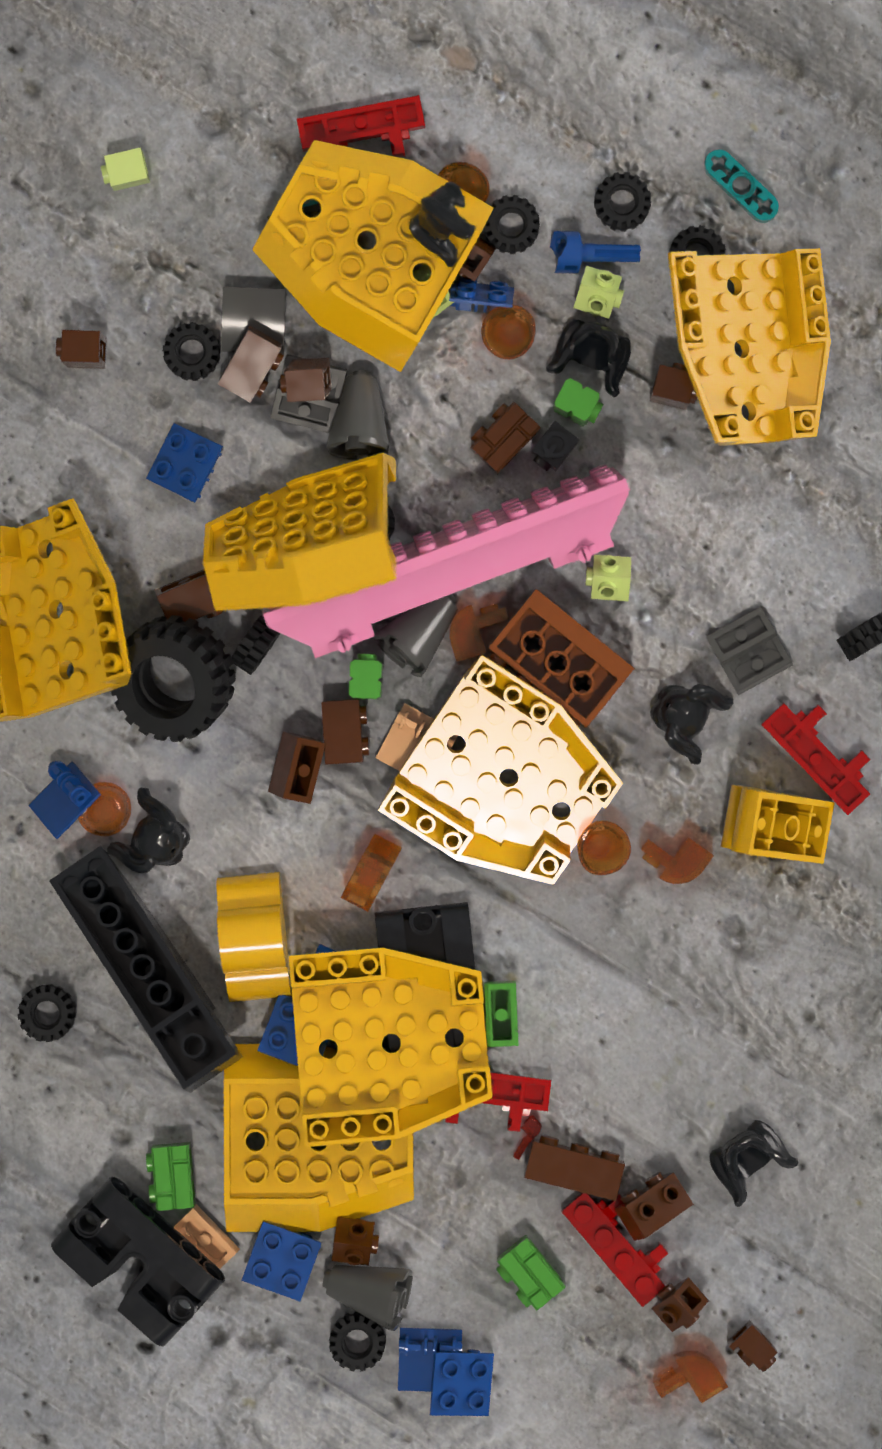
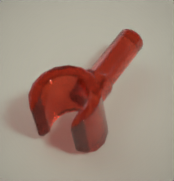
M533 1115L520 1127L526 1135L513 1154V1157L518 1160L528 1144L540 1133L542 1128L541 1123Z

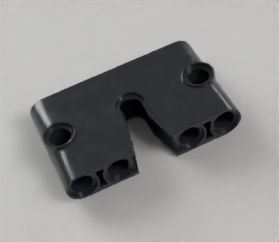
M468 902L374 912L378 948H387L475 970ZM421 912L429 914L432 919L431 925L424 930L416 928L413 923L414 917ZM450 1029L445 1035V1041L450 1047L460 1046L464 1039L462 1032L458 1029ZM394 1034L388 1035L389 1052L394 1053L399 1050L401 1041Z
M116 1177L108 1179L51 1243L54 1253L91 1287L118 1271L130 1257L140 1258L143 1261L144 1269L131 1283L118 1311L152 1342L162 1347L175 1336L225 1281L224 1274L213 1262L130 1187ZM86 1214L92 1215L96 1219L97 1225L89 1223L86 1220ZM178 1299L188 1301L191 1308H183L179 1304Z

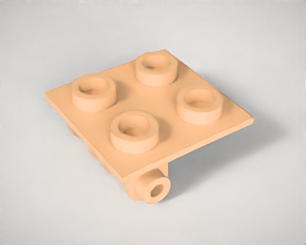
M404 703L375 758L399 771L433 721V718ZM453 735L448 739L447 745L450 749L458 735Z

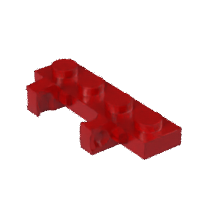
M419 95L297 118L303 152L309 150L314 140L348 147L347 143L381 137L382 141L390 140L394 157L403 158L405 157L403 140L410 139L409 131L425 128Z
M783 703L761 725L832 800L849 815L870 795L859 782L864 776L859 770L871 759L863 750H860L848 762L843 758L838 760L816 737L819 732L814 726L823 716L827 715L823 708L817 705L807 715L802 710L795 715Z
M490 1072L492 1098L482 1103L500 1105L503 1111H509L507 1131L520 1132L522 1116L530 1117V1109L548 1112L552 1080ZM459 1113L446 1118L445 1123L458 1124Z
M581 1193L565 1206L561 1212L637 1302L644 1307L666 1286L656 1273L661 1270L657 1263L668 1255V1251L660 1242H658V1246L647 1253H644L641 1249L636 1251L616 1227L618 1222L614 1218L617 1216L614 1209L623 1203L620 1194L617 1195L616 1201L611 1200L606 1204L603 1199L596 1203L589 1194Z

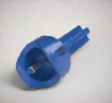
M554 231L551 237L550 247L558 259L554 272L557 274L579 273L582 261L640 262V245L583 244L579 231Z

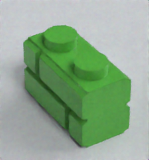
M569 378L560 390L553 408L555 413L565 418L570 416L571 421L583 427L587 425L588 421L593 424L595 423L603 404L599 402L598 392L589 387L582 388L581 383Z
M357 654V660L350 662V677L353 680L349 681V696L354 699L379 700V698H382L383 683L380 680L383 679V664L377 661V655Z
M516 981L484 982L487 1047L519 1046Z
M191 1142L153 1145L151 1153H146L147 1172H153L154 1184H149L150 1203H156V1211L194 1208L196 1203Z
M524 1235L497 1257V1262L500 1266L496 1270L507 1283L511 1280L519 1288L516 1295L527 1308L532 1305L537 1311L566 1287L564 1281L527 1235Z

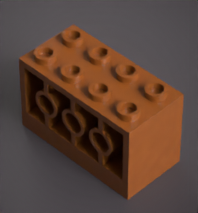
M535 589L488 647V650L492 652L489 658L504 669L508 665L517 673L515 676L562 705L578 727L582 725L584 728L589 726L635 669L537 589ZM535 636L540 639L538 645L541 647L540 650L536 651L533 649L528 652L525 649L527 643L524 639L526 637L530 639ZM551 656L555 659L561 656L564 659L562 664L565 669L563 671L557 669L553 672L550 670L551 662L548 660ZM575 676L578 678L586 676L588 678L586 684L589 686V689L587 691L581 689L578 692L574 689L576 683L573 681Z

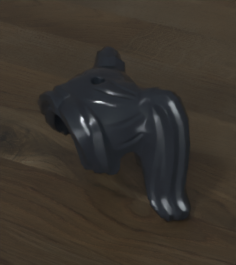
M453 182L445 183V185L430 193L428 197L421 199L422 207L419 214L409 221V230L413 237L428 250L439 256L448 267H453L458 261V250L449 240V236L453 234L458 238L467 240L473 236L476 228L475 225H471L461 217L454 205L464 208L466 204L460 187Z
M573 319L563 329L553 359L546 367V371L551 374L561 373L570 360H575L579 364L594 370L606 371L605 390L612 397H617L620 394L618 386L631 355L630 340L622 335H617L613 329L600 323H585L579 319Z
M697 684L691 689H686L679 685H669L660 690L658 701L651 708L650 715L656 726L666 732L665 740L668 745L677 753L688 757L691 764L699 765L702 752L692 741L693 738L703 730L711 708L720 711L729 710L734 704V699L727 695H722L719 691L708 685Z
M141 787L137 792V800L139 805L147 812V816L138 823L131 839V845L116 841L110 843L106 849L109 855L118 858L132 871L148 873L155 865L172 866L178 864L183 858L182 851L189 844L190 836L187 829L176 820L172 811L166 805L153 798L148 788Z
M755 1120L746 1131L737 1134L724 1147L712 1150L709 1155L714 1173L733 1197L736 1207L742 1206L747 1198L743 1180L763 1168L772 1158L780 1166L787 1169L794 1168L799 1163L798 1159L788 1153L775 1131L768 1124L760 1120Z

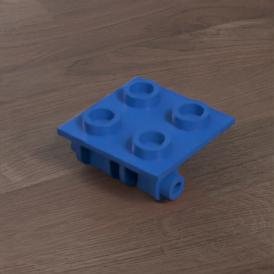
M460 278L452 283L449 301L454 303L450 306L456 307L455 310L471 311L472 304H475L474 312H477L478 304L484 305L483 313H487V305H489L490 314L505 315L506 312L512 313L514 287H508L507 283L501 281H492L489 285L477 283V280L474 282L470 278Z
M173 423L146 479L195 503L197 498H201L200 493L205 482H209L208 476L210 473L213 474L214 470L212 468L218 457L222 456L220 452L223 446Z
M61 761L51 762L48 766V774L54 780L28 805L56 839L69 829L101 795L73 761L68 766Z
M278 995L257 1051L298 1066L293 1000L289 996ZM329 1040L323 1041L319 1046V1052L322 1056Z
M263 1221L241 1281L301 1301L322 1242L314 1240L311 1235L305 1233L300 1235Z
M400 1327L398 1391L431 1392L435 1352H462V1330Z
M468 1349L467 1353L435 1352L429 1415L489 1416L494 1353H480L479 1350Z

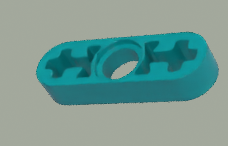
M720 149L710 152L704 163L706 174L754 220L760 223L773 220L779 209L775 196L728 152ZM723 158L726 161L724 167L728 172H731L733 167L738 172L734 173L726 184L722 179L726 178L727 175L720 169L716 172L713 171L711 168L714 163L711 159L720 160ZM735 179H747L750 183V191L744 195L735 193L732 187ZM755 189L761 192L756 196L760 202L765 203L769 201L771 203L769 210L772 212L771 214L766 212L761 215L758 214L759 206L754 200L751 201L750 205L745 202L753 195Z

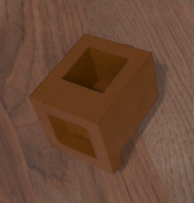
M750 1320L727 1341L733 1351L737 1347L740 1348L737 1354L749 1367L754 1363L759 1370L764 1372L776 1361L774 1357L778 1353L776 1348Z

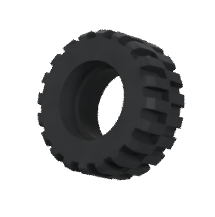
M172 615L168 619L164 616L157 617L151 622L141 625L125 640L131 677L128 685L111 690L110 692L112 696L117 697V701L114 704L118 711L123 710L127 715L125 720L130 725L135 723L140 727L138 731L146 736L149 733L154 734V739L165 741L170 737V741L180 742L185 737L192 739L198 736L202 731H206L229 705L228 701L233 697L235 689L232 684L236 681V674L234 670H230V666L234 663L231 654H225L223 649L226 645L221 638L216 640L212 636L214 631L207 626L202 629L198 626L199 622L189 618L184 622L183 617ZM151 657H169L182 664L193 679L195 686L194 700L181 701L164 694L156 686L151 676Z

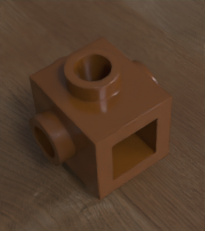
M338 1217L332 1261L344 1262L350 1265L369 1266L370 1254H377L379 1235H373L375 1222L359 1218Z
M688 1277L675 1286L672 1283L666 1285L657 1294L660 1299L651 1309L673 1332L681 1326L687 1329L700 1318L698 1313L709 1300Z

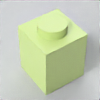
M141 147L104 156L106 165L101 166L103 180L105 184L110 183L114 191L150 183Z

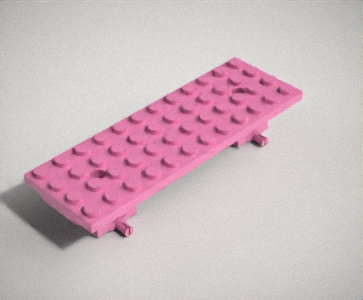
M601 465L589 470L590 476L578 479L577 475L560 481L561 486L552 490H549L548 487L537 489L530 493L531 498L519 501V498L510 499L501 503L502 509L490 512L489 508L472 514L473 519L464 523H461L460 520L449 522L442 526L443 531L431 534L430 530L413 536L414 542L402 546L401 541L390 544L396 557L397 580L306 606L263 608V616L267 627L269 626L272 630L311 646L315 658L338 650L345 653V651L348 652L351 645L375 636L372 623L548 558L554 569L578 560L584 563L586 560L590 561L591 555L614 547L610 533L628 497V491H630L626 478L614 467L610 468L607 465Z

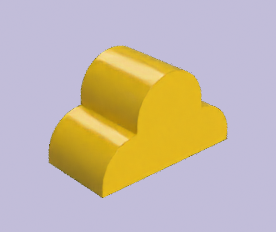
M731 784L721 847L748 855L824 864L835 802Z
M280 871L217 878L218 942L229 1002L278 998V995L292 996Z

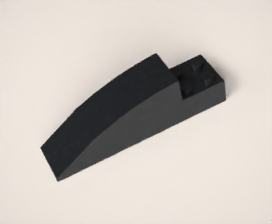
M99 846L49 880L183 1090L191 1093L243 1058L213 1010L216 1008L103 846Z

